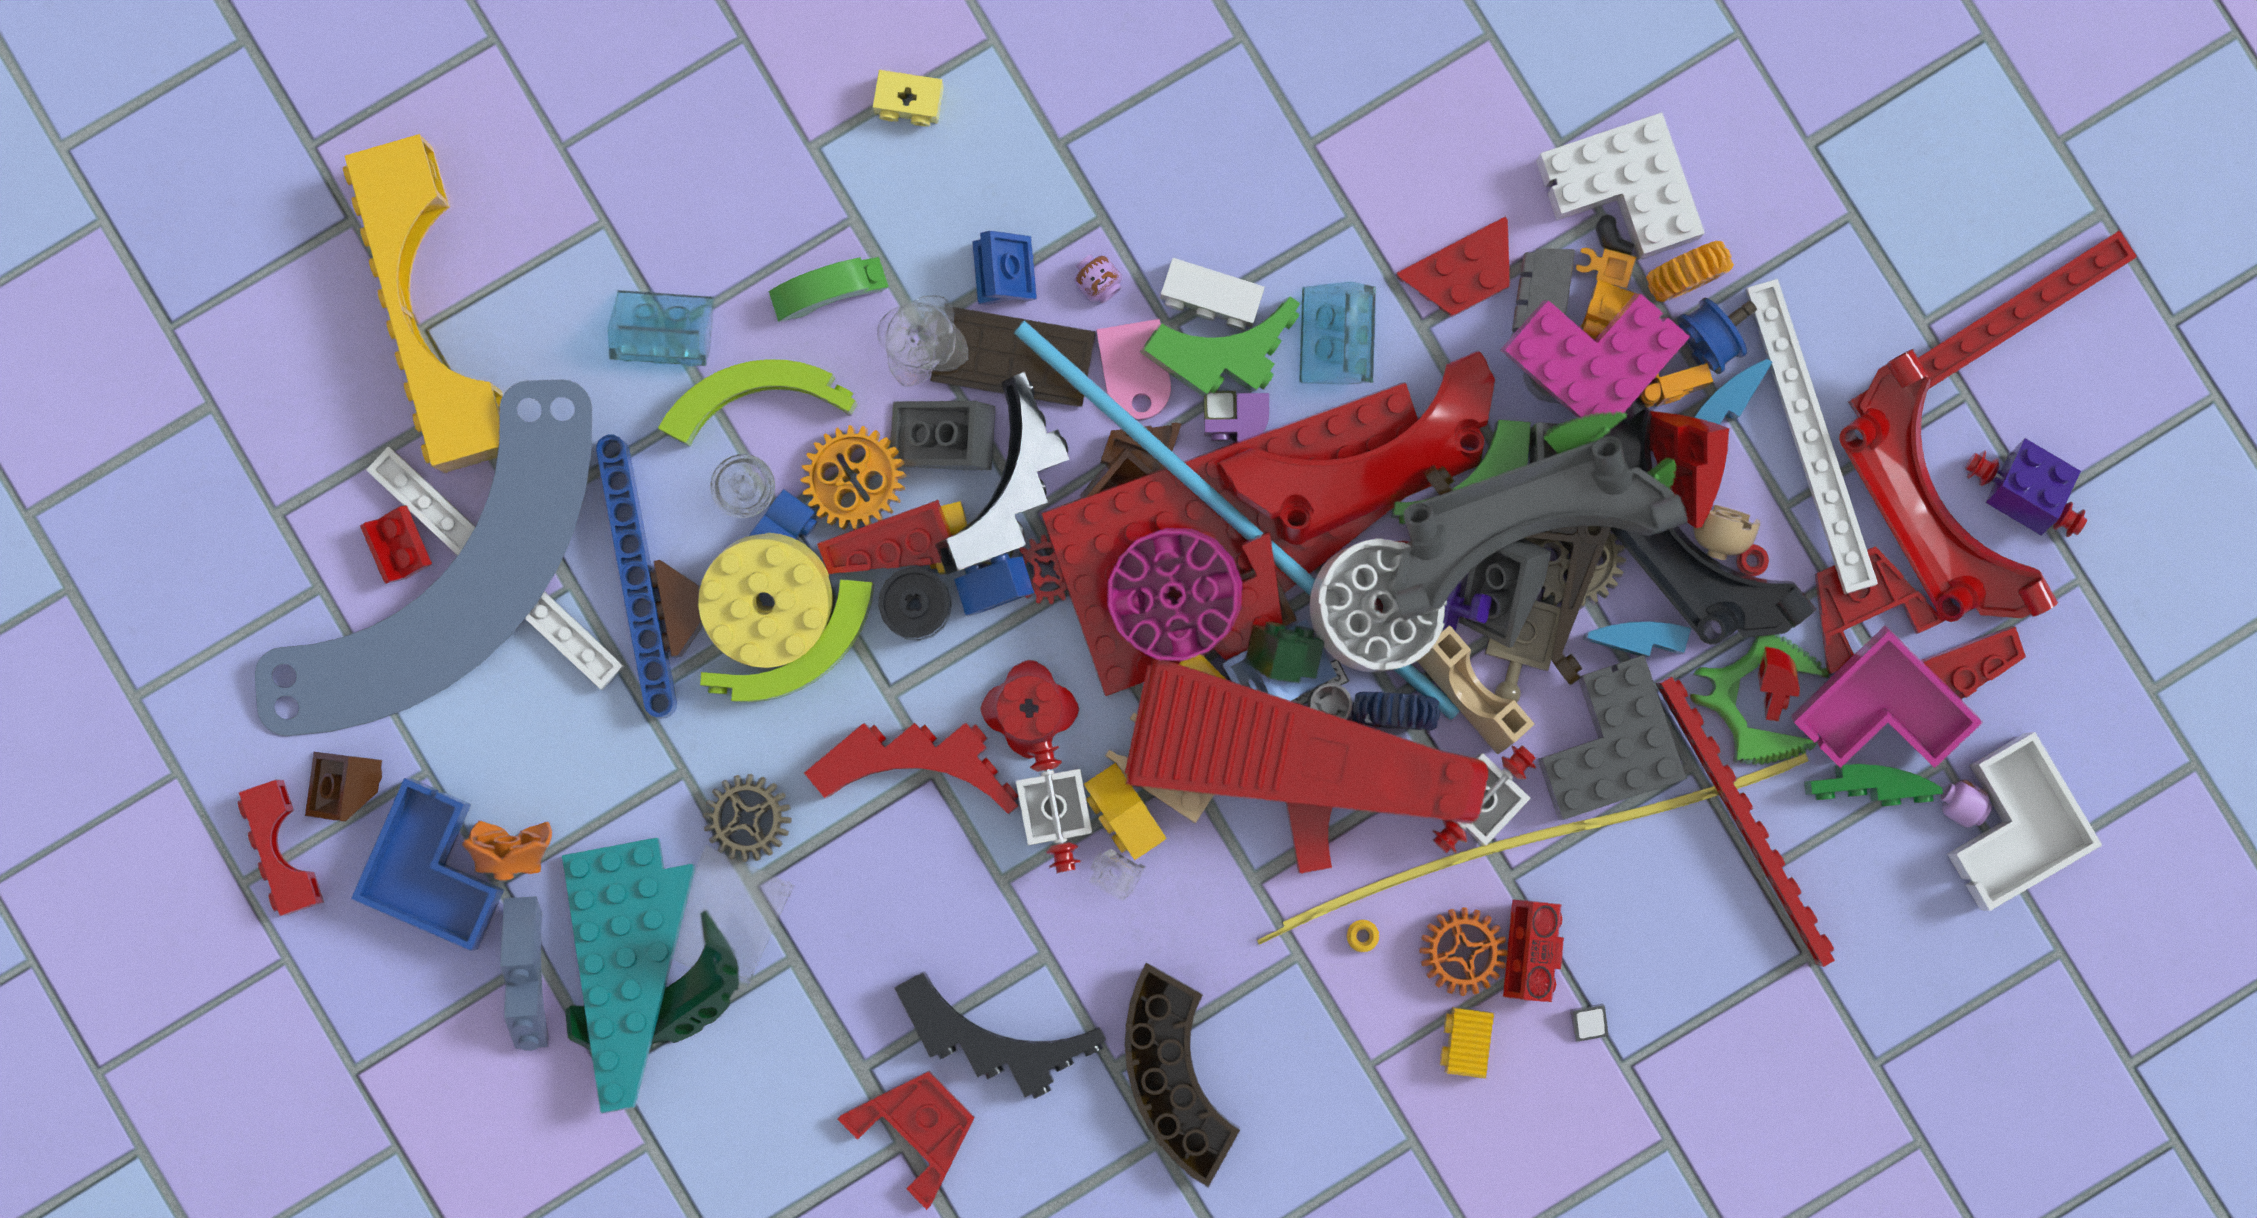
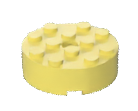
M776 533L744 537L729 545L707 569L701 582L698 598L702 624L715 646L737 662L760 668L786 665L806 654L820 638L830 620L833 609L832 587L828 571L823 562L802 542ZM760 593L770 594L775 601V605H762L759 597Z

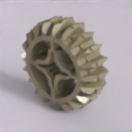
M747 774L746 784H743L740 775L734 776V787L727 780L722 782L726 790L724 794L718 789L712 791L714 796L719 798L717 802L712 800L706 801V805L713 807L714 812L703 814V818L713 819V824L706 825L704 829L705 831L715 830L717 833L709 839L710 843H716L720 839L723 842L718 847V852L723 853L728 847L731 848L729 853L730 859H735L738 851H741L742 862L748 861L749 852H752L755 861L761 860L760 849H763L768 856H771L773 854L769 846L771 842L777 847L783 845L776 836L778 833L788 836L789 831L781 828V823H791L792 818L782 817V812L789 811L791 807L788 804L780 806L778 803L786 797L785 793H779L775 797L772 794L776 790L777 784L772 783L767 789L764 788L766 783L765 777L761 776L758 779L757 785H754L753 774ZM754 791L764 796L767 800L751 807L741 799L738 793ZM730 799L735 816L727 826L723 827L722 812L727 801ZM772 808L773 825L769 834L765 837L760 826V820ZM742 809L746 812L760 810L755 814V819H752L755 821L753 827L749 824H738L740 817H743L740 815L743 811ZM744 829L755 838L757 843L742 845L733 841L729 835Z

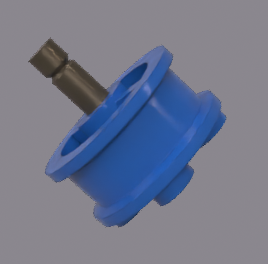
M1704 297L1699 301V308L1689 315L1681 314L1678 316L1677 326L1690 336L1686 342L1694 350L1692 357L1698 365L1707 363L1710 370L1721 374L1725 371V364L1734 357L1743 358L1747 354V348L1735 326L1744 321L1747 316L1756 312L1757 308L1749 300L1741 308L1727 316L1717 304Z

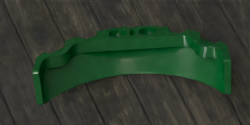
M707 910L700 913L703 941L705 943L703 951L696 963L686 974L665 988L650 1050L653 1049L654 1043L666 1040L676 1043L703 1030L704 1026L713 1023L726 1011L730 1005V998L734 990L737 991L739 966L736 955ZM570 1005L565 1009L567 1037L569 1040L591 1050L585 1007Z

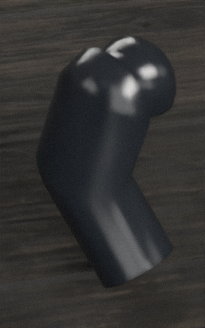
M1608 214L1603 215L1596 224V232L1601 246L1604 249L1631 255L1635 244L1619 237L1615 217Z

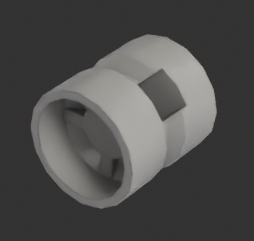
M1328 683L1317 687L1311 692L1307 707L1347 719L1352 710V699L1344 687Z

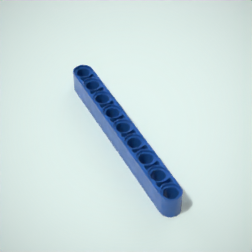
M607 434L598 440L596 453L643 703L646 711L651 716L667 718L675 712L677 698L668 652L665 651L662 639L664 629L656 607V601H658L656 588H653L650 570L652 566L628 444L619 436ZM613 442L619 443L621 447L619 455L615 458H607L605 454L606 447ZM617 474H624L627 479L626 485L620 490H614L611 486L613 477ZM624 505L631 506V518L628 521L620 522L617 517L618 510ZM629 537H636L638 540V548L633 553H626L623 549V543ZM641 568L644 571V580L638 585H632L629 580L630 572L633 569ZM641 600H648L650 603L649 613L644 617H638L635 612L636 604ZM653 631L656 635V643L652 648L645 649L641 644L642 635L645 632ZM659 663L662 667V675L659 679L652 681L647 676V669L651 664ZM660 694H664L668 699V707L663 712H657L653 707L654 698Z

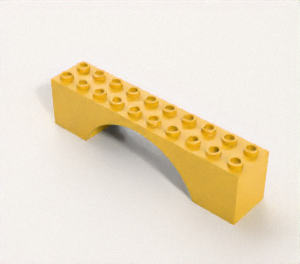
M420 134L344 155L347 165L343 166V173L347 184L353 185L356 195L351 197L352 205L356 215H361L364 227L360 228L361 237L366 247L370 246L373 258L369 259L370 269L375 278L379 277L382 289L377 290L382 308H387L390 320L386 321V325L391 339H396L399 351L395 352V358L399 369L405 370L408 382L404 383V390L408 400L413 401L417 413L412 414L417 432H422L425 444L421 445V450L427 464L431 463L432 467L447 473L497 458L500 402L503 397L502 390L491 382L462 376L442 364L425 343L413 315L410 281L417 250L432 224L450 208L433 147Z

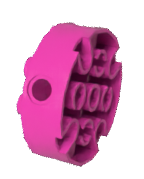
M1166 528L1137 539L1120 556L1109 579L1108 607L1118 632L1128 642L1130 641L1136 649L1158 660L1184 661L1208 652L1232 630L1242 607V580L1233 557L1216 539L1194 529ZM1174 586L1176 590L1182 592V597L1178 598V602H1176L1175 597H1169V591L1173 590Z

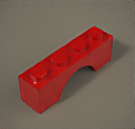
M273 780L239 792L241 800L238 801V808L243 819H248L251 831L248 832V838L252 848L258 850L261 862L258 863V868L263 880H268L271 889L268 897L272 909L275 912L278 911L279 916H285L324 903L315 873L294 868L283 858L279 850V829L286 817L294 811L284 780Z

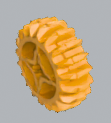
M1714 241L1694 248L1651 270L1646 276L1649 284L1648 288L1656 301L1660 302L1669 301L1723 276L1733 268L1734 264L1731 260L1730 251L1722 241Z

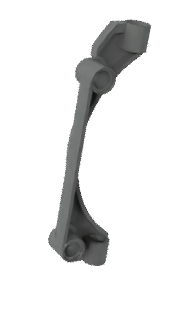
M1602 437L1589 444L1410 505L1404 512V520L1413 546L1403 549L1393 586L1394 596L1403 621L1440 609L1450 593L1471 569L1497 550L1527 536L1573 526L1614 527L1643 535H1653L1687 523V516L1680 497L1674 495L1672 490L1638 467L1629 470L1624 458L1621 442L1617 438Z

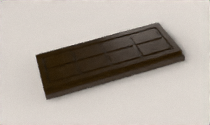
M944 305L930 381L1004 394L1001 382L1025 372L1027 379L1034 387L1035 400L1083 407L1084 395L1016 336L1014 332L1024 321L1027 322L1088 377L1096 331Z

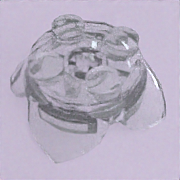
M923 296L911 303L890 310L878 324V341L887 352L889 369L896 380L904 387L920 385L927 380L932 371H952L968 361L967 341L962 332L955 327L953 323L954 309L943 296ZM923 331L924 335L927 336L925 341L919 340L917 344H914V335Z

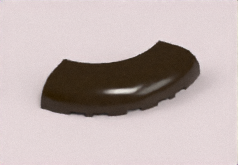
M1145 963L1136 982L1126 1020L1125 1056L1130 1087L1137 1108L1160 1147L1187 1174L1209 1188L1238 1136L1240 1127L1228 1120L1210 1102L1203 1092L1193 1068L1190 1048L1191 1029L1197 1006L1203 994L1155 966Z

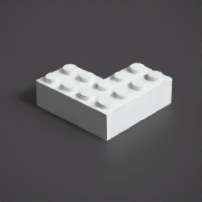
M1663 113L1542 152L1536 160L1545 188L1551 186L1556 180L1557 185L1552 186L1547 193L1556 220L1617 201L1630 239L1635 244L1634 250L1638 260L1697 241L1705 234Z
M2036 732L2024 733L1969 765L1984 791L1989 794L1990 801L2002 820L2001 823L1947 853L1960 877L1971 881L1966 884V887L1980 910H1993L2102 846Z

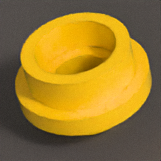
M1357 920L1347 930L1348 944L1358 952H1368L1377 945L1379 931L1372 922ZM1364 929L1368 932L1369 937L1367 941H1358L1357 932Z

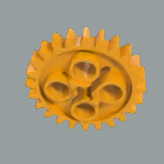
M849 425L847 434L836 428L835 438L832 439L828 434H824L826 444L821 445L814 442L818 452L817 454H806L812 460V464L802 465V469L807 471L809 476L801 478V482L810 485L809 488L803 491V495L814 497L808 505L812 509L820 506L816 514L819 518L829 514L827 523L831 526L839 519V527L845 530L848 523L851 522L852 528L855 530L860 527L861 521L868 525L872 523L871 518L873 517L878 521L882 520L881 512L883 510L890 514L893 513L889 504L891 501L895 503L901 502L895 495V492L905 490V487L898 483V480L905 478L906 474L897 470V468L904 464V461L902 459H893L899 450L896 447L887 449L891 442L887 437L879 441L880 433L877 430H874L868 436V429L865 426H862L859 433L856 434L855 428ZM857 449H865V458L859 463H853L851 460L853 452ZM839 454L843 455L849 468L857 474L858 482L870 497L868 502L864 501L858 488L850 482V475L837 458ZM837 466L839 469L838 476L832 481H826V470L829 467ZM875 475H881L883 478L882 485L875 490L869 489L868 482L870 478ZM847 493H855L856 500L854 504L850 507H843V496Z

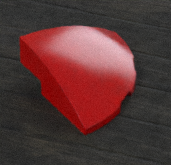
M1650 411L1652 414L1650 451H1653L1657 465L1666 458L1674 460L1676 471H1673L1675 478L1672 479L1674 481L1672 486H1669L1670 490H1672L1674 495L1680 497L1687 516V523L1695 528H1701L1711 511L1720 488L1728 452L1729 428L1699 418Z

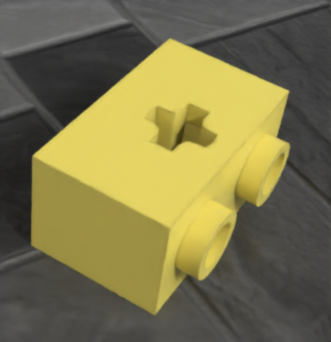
M879 70L873 102L874 113L879 114V118L885 121L897 122L898 118L911 119V123L917 126L928 127L930 123L938 124L944 89L943 80ZM907 94H912L915 101H910L909 106H905L902 99H906Z

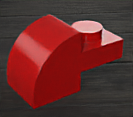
M1765 646L1758 671L1760 691L1766 692L1764 698L1766 720L1779 722L1782 709L1787 710L1790 696L1799 697L1800 688L1795 662L1787 653Z

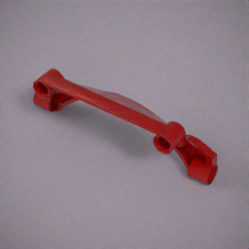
M1908 350L1878 369L1860 404L1864 415L1856 418L1841 430L1839 434L1841 446L1850 458L1942 619L1950 622L1958 621L1974 608L1983 616L2024 618L2028 615L2035 617L2052 609L2058 604V601L2038 569L2015 562L1987 548L1956 521L1940 499L1926 467L1921 437L1923 407L1931 381L1914 350ZM1855 430L1860 431L1863 440L1856 436ZM1951 598L1957 600L1960 607L1955 606Z
M1475 351L1446 364L1440 388L1434 400L1419 420L1397 438L1374 450L1341 459L1303 460L1275 455L1252 448L1218 462L1217 468L1220 477L1227 489L1233 488L1237 497L1270 519L1279 516L1282 522V537L1286 542L1295 545L1302 544L1314 537L1431 487L1432 485L1423 472L1433 464L1438 469L1444 466L1452 477L1477 467L1482 460L1484 437L1479 429L1488 425L1495 378L1483 354L1480 351ZM1464 447H1471V448H1473L1474 450L1469 451V450H1465V449H1463V448H1464ZM1299 522L1303 525L1293 526L1290 523Z

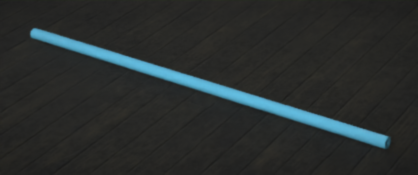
M1024 321L1014 332L1016 336L1247 541L1263 534L1259 528L1027 322ZM1272 541L1275 565L1311 596L1315 578ZM1412 664L1393 669L1422 696L1436 698L1439 701L1440 712L1449 720H1452L1459 713L1460 710L1448 696Z

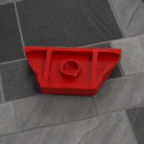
M1505 216L1397 272V278L1414 288L1428 301L1435 303L1439 306V309L1450 317H1454L1506 290L1510 286L1507 217Z

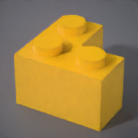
M1115 762L1083 784L1090 794L1086 801L1096 815L1102 811L1103 815L1098 817L1108 834L1113 831L1116 832L1111 838L1121 853L1128 850L1135 861L1167 838L1134 788L1126 784L1127 778Z

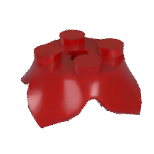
M1027 660L1014 666L1008 673L1004 683L992 688L987 693L980 710L987 725L993 730L1002 733L1009 747L1022 757L1031 759L1034 756L1027 754V752L1033 751L1032 744L1052 741L1055 734L1067 730L1078 716L1079 706L1073 694L1067 688L1054 682L1051 672L1045 666L1036 661ZM1028 699L1032 700L1033 705L1039 707L1038 713L1033 712V717L1027 718L1026 713L1020 711L1021 704L1025 705V700Z

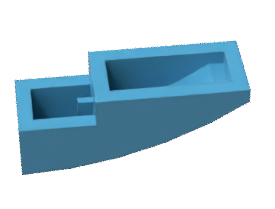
M1765 359L1731 378L1710 395L1692 417L1721 424L1725 415L1732 420L1739 418L1771 366L1772 361Z
M1628 622L1587 632L1584 634L1583 640L1637 656L1644 655L1645 658L1650 656L1652 647L1676 654L1685 653L1691 628L1661 622Z

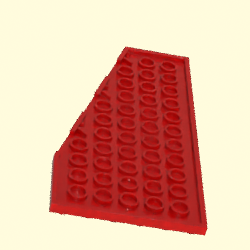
M1402 382L1183 462L1263 533L1269 531L1272 541L1310 574L1390 511L1394 503L1305 541L1302 544H1290L1282 537V522L1279 516L1270 519L1237 497L1233 488L1227 489L1220 477L1217 463L1252 448L1275 455L1303 460L1347 458L1374 450L1394 440L1417 422L1418 418L1407 384ZM1166 468L1041 512L1105 696L1143 683L1147 665H1151L1153 658L1145 654V652L1136 649L1130 641L1128 642L1118 632L1108 607V589L1111 574L1120 556L1137 539L1166 528L1194 529L1216 539L1233 557L1239 574L1253 568L1242 547V543L1247 540ZM1299 522L1290 523L1293 526L1303 525ZM1275 565L1276 576L1286 593L1296 583ZM1212 648L1208 652L1203 653L1202 655L1205 657L1212 650H1214V648ZM1168 660L1177 664L1181 662V660Z

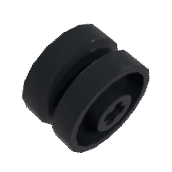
M909 567L897 571L885 581L879 593L878 607L882 620L893 633L906 640L922 641L934 637L944 629L951 616L952 601L947 587L936 574L924 568ZM914 599H919L922 605L918 611L915 608L913 610L910 608V602Z

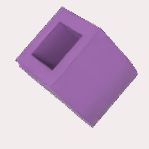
M1237 393V419H1205L1204 436H1211V441L1214 442L1231 441L1230 436H1236V441L1238 442L1265 432L1269 421V393Z

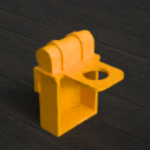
M1598 280L1592 291L1586 315L1580 327L1595 340L1636 293Z
M1702 364L1659 377V374H1657L1651 381V384L1638 397L1647 408H1650L1655 403L1656 407L1679 401L1689 393L1703 390L1713 382L1708 364Z

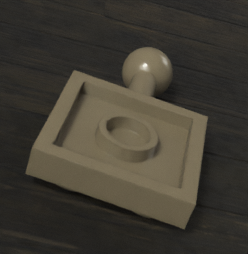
M1535 600L1513 647L1508 648L1491 638L1488 639L1485 655L1510 661L1505 681L1496 687L1495 695L1504 699H1514L1517 703L1521 696L1517 683L1522 665L1546 672L1549 670L1561 607Z

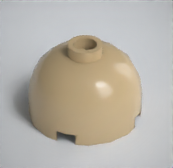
M1715 505L1701 528L1693 527L1698 543L1708 549L1707 555L1716 559L1726 560L1727 555H1739L1746 552L1753 545L1761 523L1758 519L1753 523L1749 522L1750 515L1744 512Z

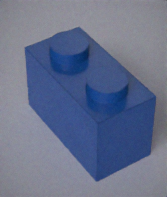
M1008 553L991 558V565L983 567L981 563L965 568L966 575L954 579L966 616L983 613L1034 594L1023 556L1010 558Z

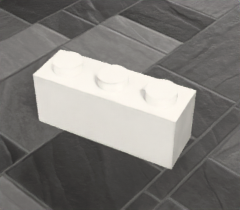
M1172 258L1161 292V299L1165 300V305L1170 308L1183 311L1184 307L1197 310L1196 315L1201 318L1214 320L1215 317L1227 320L1226 325L1235 329L1245 330L1246 326L1250 328L1253 326L1265 287Z

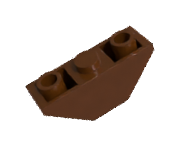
M655 560V569L650 570L653 588H659L661 601H656L659 619L665 620L667 632L662 633L664 648L666 652L671 651L672 657H682L703 627L698 600L700 586L665 562Z

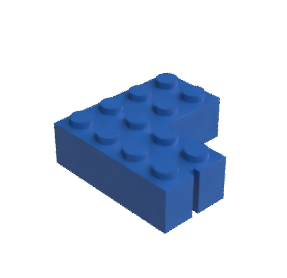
M404 778L351 899L468 950H477L505 889L445 864L471 804L447 793L438 792V789L417 780Z

